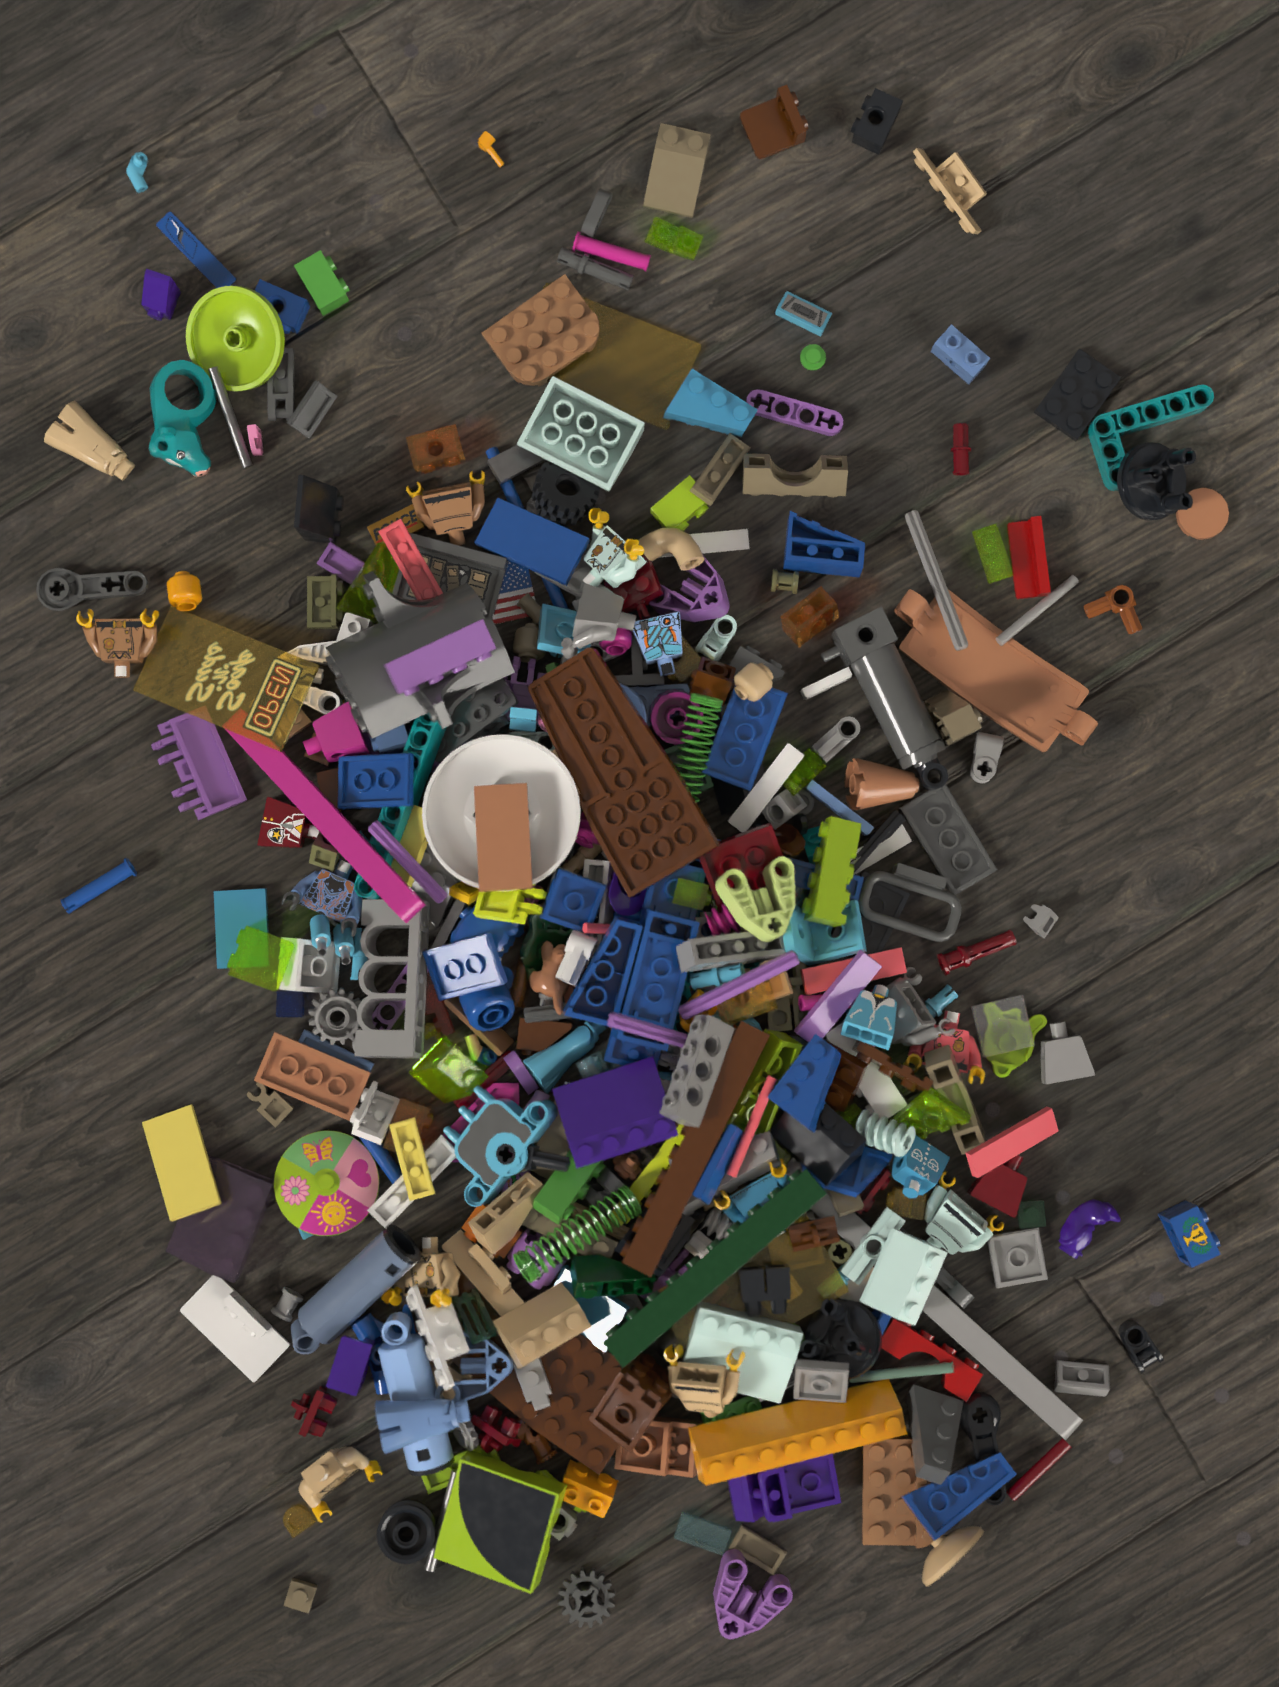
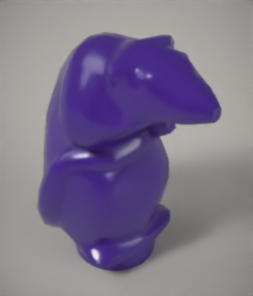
M1096 1199L1080 1204L1070 1213L1060 1230L1059 1243L1061 1245L1059 1249L1076 1260L1079 1255L1082 1257V1250L1092 1240V1231L1095 1230L1094 1226L1105 1224L1108 1221L1120 1222L1121 1218L1118 1212L1110 1203L1101 1202Z

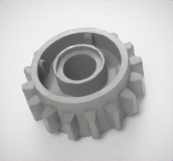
M341 987L338 992H334L332 988H329V993L326 995L320 992L321 998L319 1000H312L315 1008L308 1010V1013L314 1016V1018L308 1020L309 1025H316L312 1030L314 1035L321 1033L320 1040L323 1042L326 1038L330 1039L331 1045H334L335 1041H340L343 1045L347 1038L353 1041V1034L356 1030H361L357 1021V1006L361 1003L360 998L353 1000L354 993L350 991L348 994H345L344 989ZM342 1011L344 1013L342 1020L338 1022L330 1020L332 1012Z

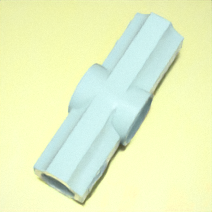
M886 1207L869 1232L862 1237L860 1244L840 1271L853 1282L860 1285L878 1260L891 1228L900 1230L906 1221ZM872 1239H876L880 1243L879 1249L875 1252H869L866 1249L867 1243Z

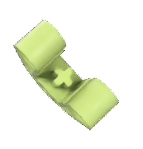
M778 857L765 866L763 877L767 888L751 891L744 873L737 869H731L717 879L715 884L717 893L737 923L763 942H771L785 933L795 908L794 865L786 857ZM775 866L781 869L782 876L776 873ZM727 878L734 882L735 889L728 886Z

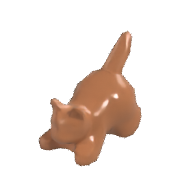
M546 941L541 947L542 970L533 971L529 982L534 992H541L545 996L553 997L554 1009L558 1015H561L563 1013V997L568 992L569 984L557 979L555 976L566 953V945L559 944L553 948L552 943Z

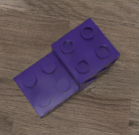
M833 1453L727 1480L733 1515L736 1521L755 1522L762 1516H765L768 1522H777L790 1519L792 1514L841 1503Z

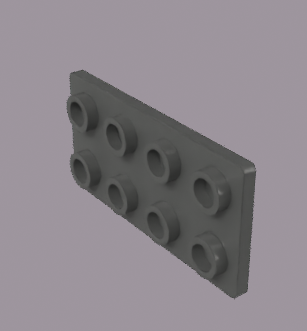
M504 678L475 691L457 705L451 715L452 725L447 726L435 758L436 762L441 763L451 752L467 743V739L495 735L510 723L505 713L511 707H515L518 704V700ZM427 735L423 737L425 744L427 742Z

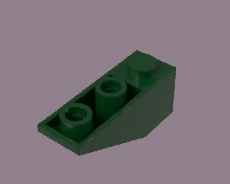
M601 1255L573 1256L570 1268L574 1298L591 1299L598 1296L644 1295L652 1293L656 1279L655 1274H652L650 1277L624 1263Z

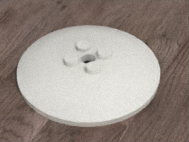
M489 735L469 741L458 747L436 768L424 794L422 805L423 828L433 854L440 864L454 877L470 886L479 888L474 786L527 783L533 885L552 874L566 859L579 831L580 800L576 785L568 769L546 747L520 736Z

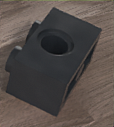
M875 88L872 96L867 95L861 109L864 110L861 119L856 117L850 131L854 133L852 143L880 155L901 110L903 100ZM877 117L881 120V123L877 125L872 124L869 118Z

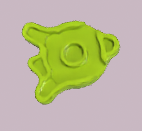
M988 1002L982 1007L986 1018V1028L981 1042L982 1050L992 1065L993 1073L998 1077L1005 1078L1012 1070L1027 1062L1031 1057L1035 1036L1046 1026L1047 1019L1042 1014H1035L1022 1021L1020 1019L1021 1011L1018 1008L1014 1007L1002 1011L996 1004Z

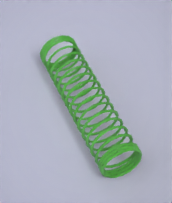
M691 693L690 701L716 709L689 705L687 707L714 717L686 714V716L713 726L684 722L685 725L711 734L682 730V733L709 742L681 738L680 741L696 745L706 750L678 747V749L706 759L676 755L677 758L691 761L704 767L678 763L674 765L701 774L680 773L682 777L699 782V784L685 783L687 787L698 791H690L691 794H701V790L694 786H702L704 783L696 778H703L706 775L696 769L705 770L708 767L698 761H709V757L701 753L712 752L710 748L701 744H713L712 740L703 736H715L713 731L706 728L718 727L715 723L705 719H720L716 714L708 711H721L723 700ZM692 795L696 802L700 801L698 797Z
M625 1185L620 1186L617 1193L611 1192L610 1197L604 1196L603 1202L597 1201L596 1206L590 1205L589 1211L583 1210L582 1215L576 1214L575 1220L569 1219L568 1225L562 1223L561 1229L554 1228V1234L548 1232L547 1238L540 1237V1243L533 1241L532 1247H525V1252L519 1250L516 1254L514 1253V1261L524 1278L530 1283L535 1282L537 1276L541 1278V1273L529 1257L527 1248L534 1252L540 1266L548 1273L546 1264L536 1252L535 1243L542 1249L551 1267H556L553 1259L543 1247L542 1239L549 1244L557 1261L563 1264L560 1254L550 1242L549 1234L556 1239L563 1255L570 1260V1255L557 1237L556 1230L563 1234L568 1247L573 1254L577 1255V1250L565 1234L563 1225L570 1230L578 1247L584 1250L583 1243L571 1228L570 1221L577 1225L582 1238L591 1246L587 1233L578 1223V1216L584 1220L592 1238L598 1241V1236L591 1224L586 1220L584 1212L591 1216L596 1229L605 1237L606 1234L603 1227L592 1214V1207L598 1211L606 1229L612 1232V1226L599 1209V1203L605 1207L612 1223L619 1228L620 1224L614 1213L606 1205L605 1199H609L612 1202L618 1217L623 1223H626V1217L613 1200V1194L619 1198L624 1211L631 1219L639 1216L642 1210L633 1192Z

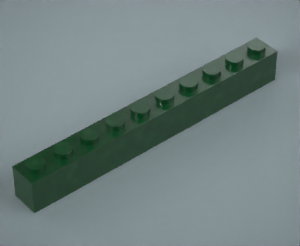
M798 1168L787 1178L790 1183L786 1187L781 1189L778 1185L767 1195L770 1200L766 1204L761 1206L757 1203L747 1212L749 1218L741 1224L737 1220L726 1230L729 1235L721 1241L719 1238H716L706 1247L709 1252L705 1256L700 1258L699 1255H696L686 1264L689 1269L684 1274L680 1275L676 1272L666 1281L668 1287L660 1293L658 1289L645 1299L648 1304L640 1310L638 1307H635L625 1316L628 1321L623 1326L619 1327L616 1324L605 1333L608 1338L603 1344L622 1367L631 1362L827 1194L808 1169L802 1172Z

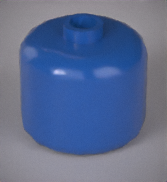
M506 984L459 996L460 1005L469 1024L479 1031H493L501 1028L509 1022L515 1011L514 1000Z

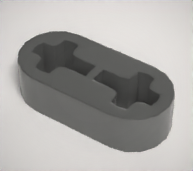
M601 188L599 189L581 229L582 234L594 238L609 207L612 193Z

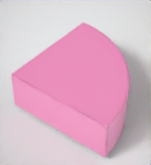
M256 424L247 425L253 456H260L263 453L261 430Z

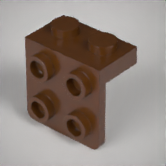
M788 85L777 89L776 98L740 113V120L758 159H764L805 142L806 130L809 129L808 123L804 115L800 116L797 109L799 106L797 96L794 91L790 92Z

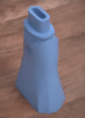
M450 1399L375 1402L378 1428L381 1430L380 1437L385 1454L420 1440L449 1432L458 1428L459 1423L471 1421L467 1400L455 1402V1399H451V1402Z

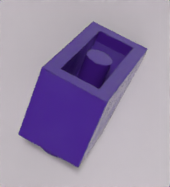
M146 269L141 305L148 312L147 315L160 321L162 318L171 320L181 291L170 276Z

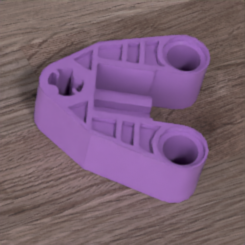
M705 557L702 564L686 571L697 580L706 584V586L703 587L688 578L682 582L683 586L680 591L695 599L694 602L661 585L664 594L656 597L649 603L660 615L679 612L680 619L691 622L721 618L728 613L730 607L724 581ZM664 596L661 602L656 603L660 597Z
M730 1549L723 1554L713 1591L719 1631L727 1639H735L760 1630L780 1613L793 1598L788 1578L782 1574L772 1575L758 1594L749 1585H743L739 1591L740 1585L747 1575V1565L743 1553L737 1549ZM731 1563H740V1566L736 1569L728 1567ZM777 1588H785L780 1594L774 1593V1590Z

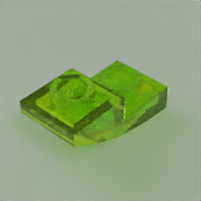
M655 216L644 242L671 254L694 260L704 236L682 225L677 227Z
M997 523L972 531L988 584L1013 576Z
M810 748L802 753L804 757L783 783L793 796L827 767L822 762L821 757Z

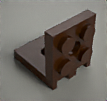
M641 1352L619 1372L588 1420L631 1452L660 1409L674 1395L669 1388L668 1370H665L656 1363V1360L651 1355ZM619 1409L627 1410L630 1414V1420L622 1419L618 1412Z

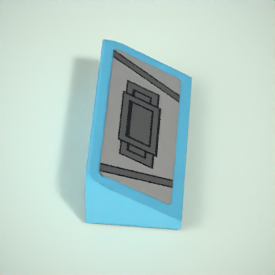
M786 291L776 309L775 315L821 337L832 313Z

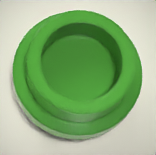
M815 344L806 346L800 354V361L803 367L812 371L820 369L826 360L823 348Z

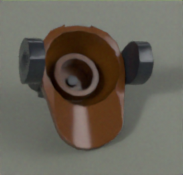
M803 813L794 816L793 825L783 823L777 829L773 828L783 856H796L804 850L805 840L802 835L808 831V821ZM760 822L753 823L751 829L762 826L763 824H761Z

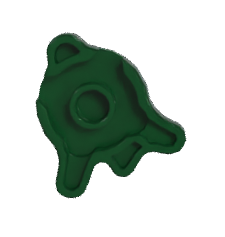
M528 915L529 930L520 949L521 962L526 969L528 981L533 971L542 970L541 947L543 943L550 941L553 948L559 944L566 945L574 929L568 927L562 929V925L539 917L540 915Z

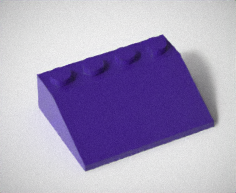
M653 1056L552 1088L576 1168L679 1136L674 1121L660 1114L663 1099L666 1095Z

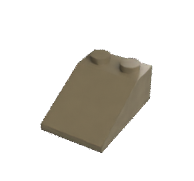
M660 123L643 207L693 218L709 151L711 134Z

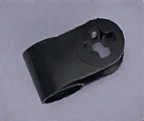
M1127 1320L1120 1325L1119 1336L1128 1350L1132 1362L1141 1374L1145 1372V1368L1155 1362L1161 1363L1164 1361L1158 1348L1140 1324L1133 1320ZM1132 1329H1138L1137 1337L1133 1340H1128V1333Z

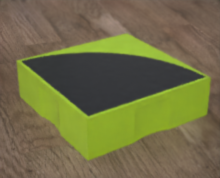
M468 1451L460 1459L433 1558L532 1594L541 1581L550 1549L551 1532L558 1520L567 1484L534 1472L521 1471L503 1461L475 1451Z

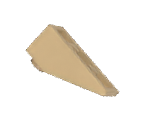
M526 1172L468 1223L477 1241L494 1255L514 1238L532 1209L535 1197L544 1186L543 1183Z

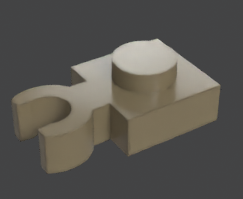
M257 1082L256 1085L260 1087L261 1094L256 1096L249 1091L247 1096L250 1100L259 1101L262 1104L257 1111L276 1128L291 1113L294 1107L278 1091L275 1090L270 1095L267 1086Z

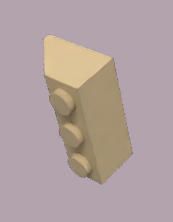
M561 1282L492 1322L518 1369L591 1327L579 1303Z

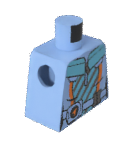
M675 612L636 621L632 632L646 664L657 663L661 677L675 674L673 659L682 657L680 613Z

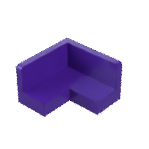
M345 1335L342 1336L326 1387L357 1396L366 1378L375 1341L368 1338L361 1341Z

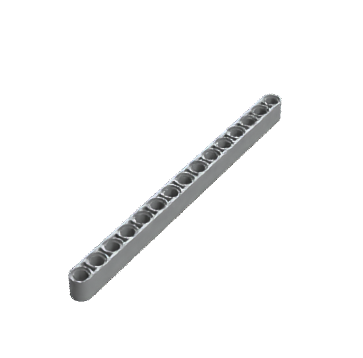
M792 1158L786 1165L789 1176L798 1168L802 1171L800 1163L795 1158ZM828 1193L810 1208L820 1218L834 1215L838 1234L855 1250L860 1244L862 1237L871 1229L854 1212L839 1218ZM876 1239L870 1240L866 1245V1249L869 1252H875L880 1247V1243ZM933 1285L923 1311L1060 1436L1067 1440L1083 1420Z

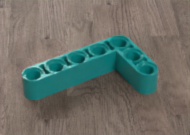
M1204 384L1097 416L1088 427V436L1105 487L1111 491H1118L1117 482L1112 479L1111 474L1112 472H1118L1120 463L1125 456L1120 439L1121 436L1201 413L1213 402L1214 392L1212 389ZM1194 395H1202L1205 403H1197ZM1170 401L1177 402L1180 406V411L1172 410ZM1145 409H1152L1156 414V418H1148L1145 414ZM1121 416L1130 418L1131 426L1123 425ZM1096 424H1104L1107 428V433L1102 434L1098 432ZM1104 448H1111L1115 453V457L1108 458L1105 456Z

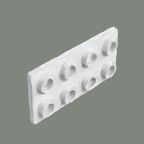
M218 1273L213 1274L180 1309V1312L252 1382H256L290 1346V1343Z

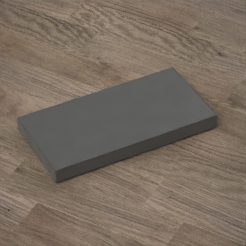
M946 784L939 789L925 792L899 808L941 877L948 878L946 887L950 893L957 895L998 870Z

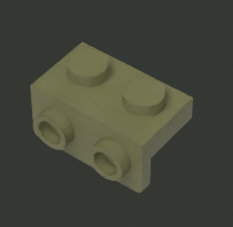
M331 574V576H307L308 629H339V622H342L344 619L343 606H339V596L344 595V583L339 581L337 574Z

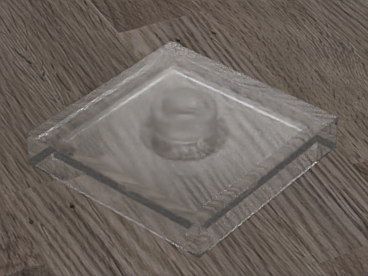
M1023 995L971 1006L983 1057L1035 1046Z

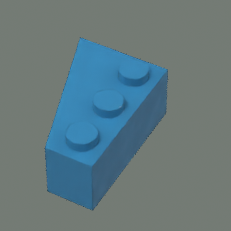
M691 369L665 411L663 419H672L685 422L688 425H697L725 434L731 433L734 436L742 437L758 409L694 369Z

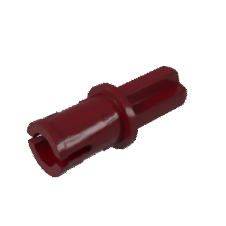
M957 423L953 426V448H951L954 465L953 475H969V452H971V448L969 447V426L966 423Z

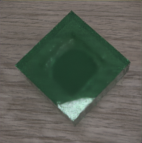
M1043 1199L1020 1202L1017 1212L1020 1229L1046 1226Z

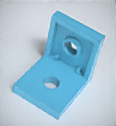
M855 899L850 900L844 910H842V914L847 915L846 923L841 925L842 932L836 938L831 936L833 927L804 920L805 913H802V909L795 905L787 929L783 934L785 953L794 951L799 961L810 966L854 955L860 950L867 951L859 902Z

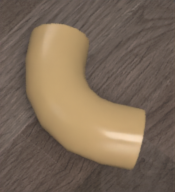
M660 528L638 540L639 545L644 548V555L650 561H654L666 553H671L675 556L680 569L684 571L693 569L704 561L702 552L691 535L679 528Z

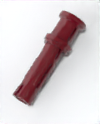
M1009 929L1006 932L970 946L959 945L956 950L946 954L938 953L937 960L943 974L946 976L952 970L962 966L965 968L970 967L972 961L1015 946L1017 943L1013 932Z

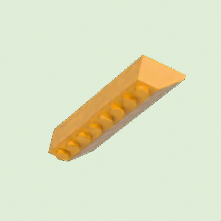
M889 1379L876 1380L848 1387L846 1403L796 1400L688 1427L698 1479L705 1486L907 1435L902 1408Z

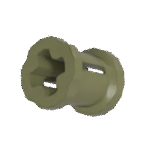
M773 569L771 592L785 590L797 594L799 571L787 573L778 572L777 569Z
M839 1237L840 1242L828 1244L826 1249L831 1260L841 1264L847 1262L852 1254V1249L848 1242ZM837 1244H840L842 1248L846 1247V1249L842 1250L843 1255L838 1256L836 1252L832 1253L836 1250Z

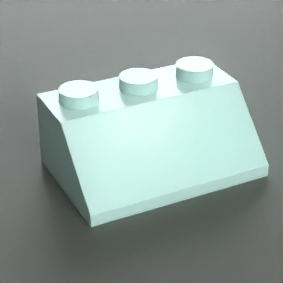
M891 1228L859 1301L898 1320L916 1325L947 1252L927 1241Z

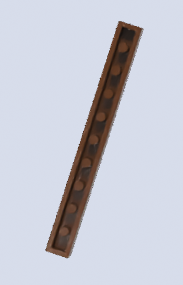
M743 1021L740 1022L739 1026L733 1025L735 1029L731 1037L732 1041L726 1051L700 1126H683L680 1134L684 1138L680 1146L674 1144L668 1156L672 1162L668 1170L662 1169L656 1181L661 1185L656 1194L650 1193L644 1205L649 1209L644 1218L638 1217L632 1229L637 1233L632 1242L627 1240L620 1254L625 1257L622 1263L650 1277L770 1036Z

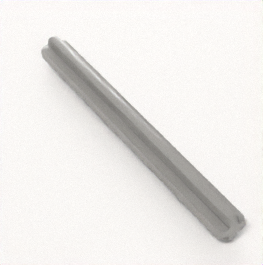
M913 510L905 514V519L956 651H960L968 647V641L917 510Z

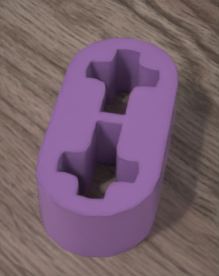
M512 1051L503 1058L528 1095L539 1088L515 1051Z

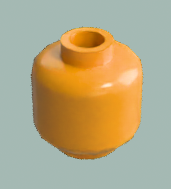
M179 571L167 581L169 604L177 610L191 611L202 601L200 580L195 575L187 571Z

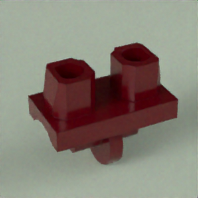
M320 1385L311 1405L308 1403L311 1397L308 1393H304L301 1400H292L291 1406L297 1409L294 1415L295 1419L301 1420L303 1414L307 1413L299 1435L306 1437L309 1433L319 1437L323 1436L328 1422L316 1417L318 1410L321 1409L332 1414L338 1401L337 1398L326 1393L328 1388Z
M487 1405L481 1415H473L471 1419L472 1424L483 1430L478 1438L482 1440L481 1450L486 1453H490L494 1449L499 1452L503 1445L508 1446L512 1444L518 1447L521 1439L517 1437L521 1423L511 1417H505L500 1426L497 1422L502 1414V1410L494 1405Z

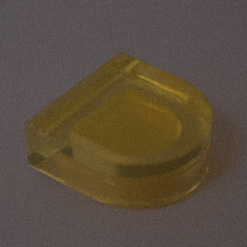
M300 1504L289 1507L283 1517L284 1525L293 1538L316 1521L310 1511Z

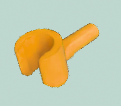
M484 131L479 137L478 146L483 151L488 152L497 165L502 167L504 162L491 147L495 139L490 133Z

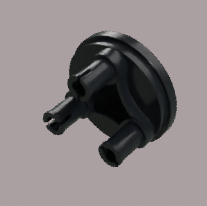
M1156 442L1139 444L1130 449L1123 457L1117 475L1119 495L1127 510L1137 518L1152 521L1163 519L1170 514L1176 513L1178 510H1188L1191 508L1193 499L1189 493H1185L1186 474L1183 465H1191L1195 462V451H1191L1192 448L1182 450L1170 449Z
M826 1299L808 1323L805 1341L801 1343L800 1352H804L802 1355L813 1361L849 1363L848 1380L857 1378L874 1365L880 1354L882 1332L879 1322L867 1307L856 1301Z

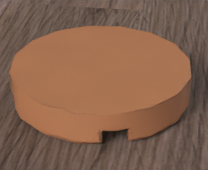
M1193 489L1189 492L1193 499V505L1188 510H1178L1176 512L1177 523L1183 533L1198 540L1210 539L1220 533L1228 522L1229 510L1227 502L1221 494L1213 489Z

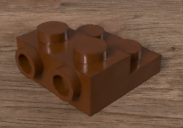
M825 1040L842 1054L825 1102L834 1111H842L844 1113L855 1098L868 1064Z

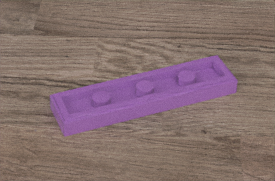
M860 950L794 1029L796 1034L807 1042H810L815 1034L823 1039L882 966L864 951Z

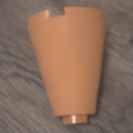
M853 758V762H849L847 765L845 788L850 789V796L845 797L847 805L851 810H861L913 798L919 790V779L915 777L913 772L859 758Z

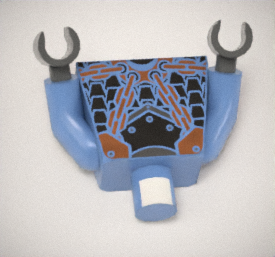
M340 859L334 873L322 869L321 871H314L300 880L291 892L284 894L281 904L283 905L287 900L292 901L293 904L290 910L294 911L300 900V905L340 922L342 934L344 929L352 928L351 936H355L357 924L361 917L362 897L356 894L354 889L355 883L348 880L353 867L348 862Z

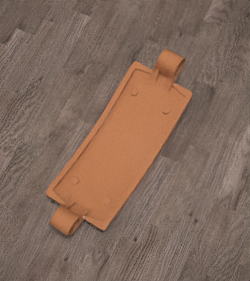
M911 589L907 591L894 609L895 614L912 627L899 646V650L978 711L1039 751L1046 752L1059 733L1079 745H1084L1098 725V722L1090 715L1077 710L1089 693L1085 686L1052 666L1013 638L1003 646L999 645L995 638L1003 631L948 590L968 641L967 648L956 651L936 598L934 597L928 605L926 599Z

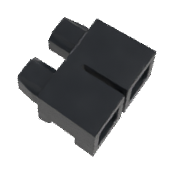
M787 1263L763 1265V1268L761 1265L745 1266L737 1270L740 1284V1299L744 1303L748 1316L762 1315L761 1301H770L772 1314L786 1313L787 1299H791L790 1267Z

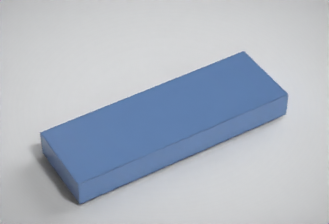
M811 780L805 788L806 791L840 818L861 823L860 833L862 835H869L874 828L814 780Z

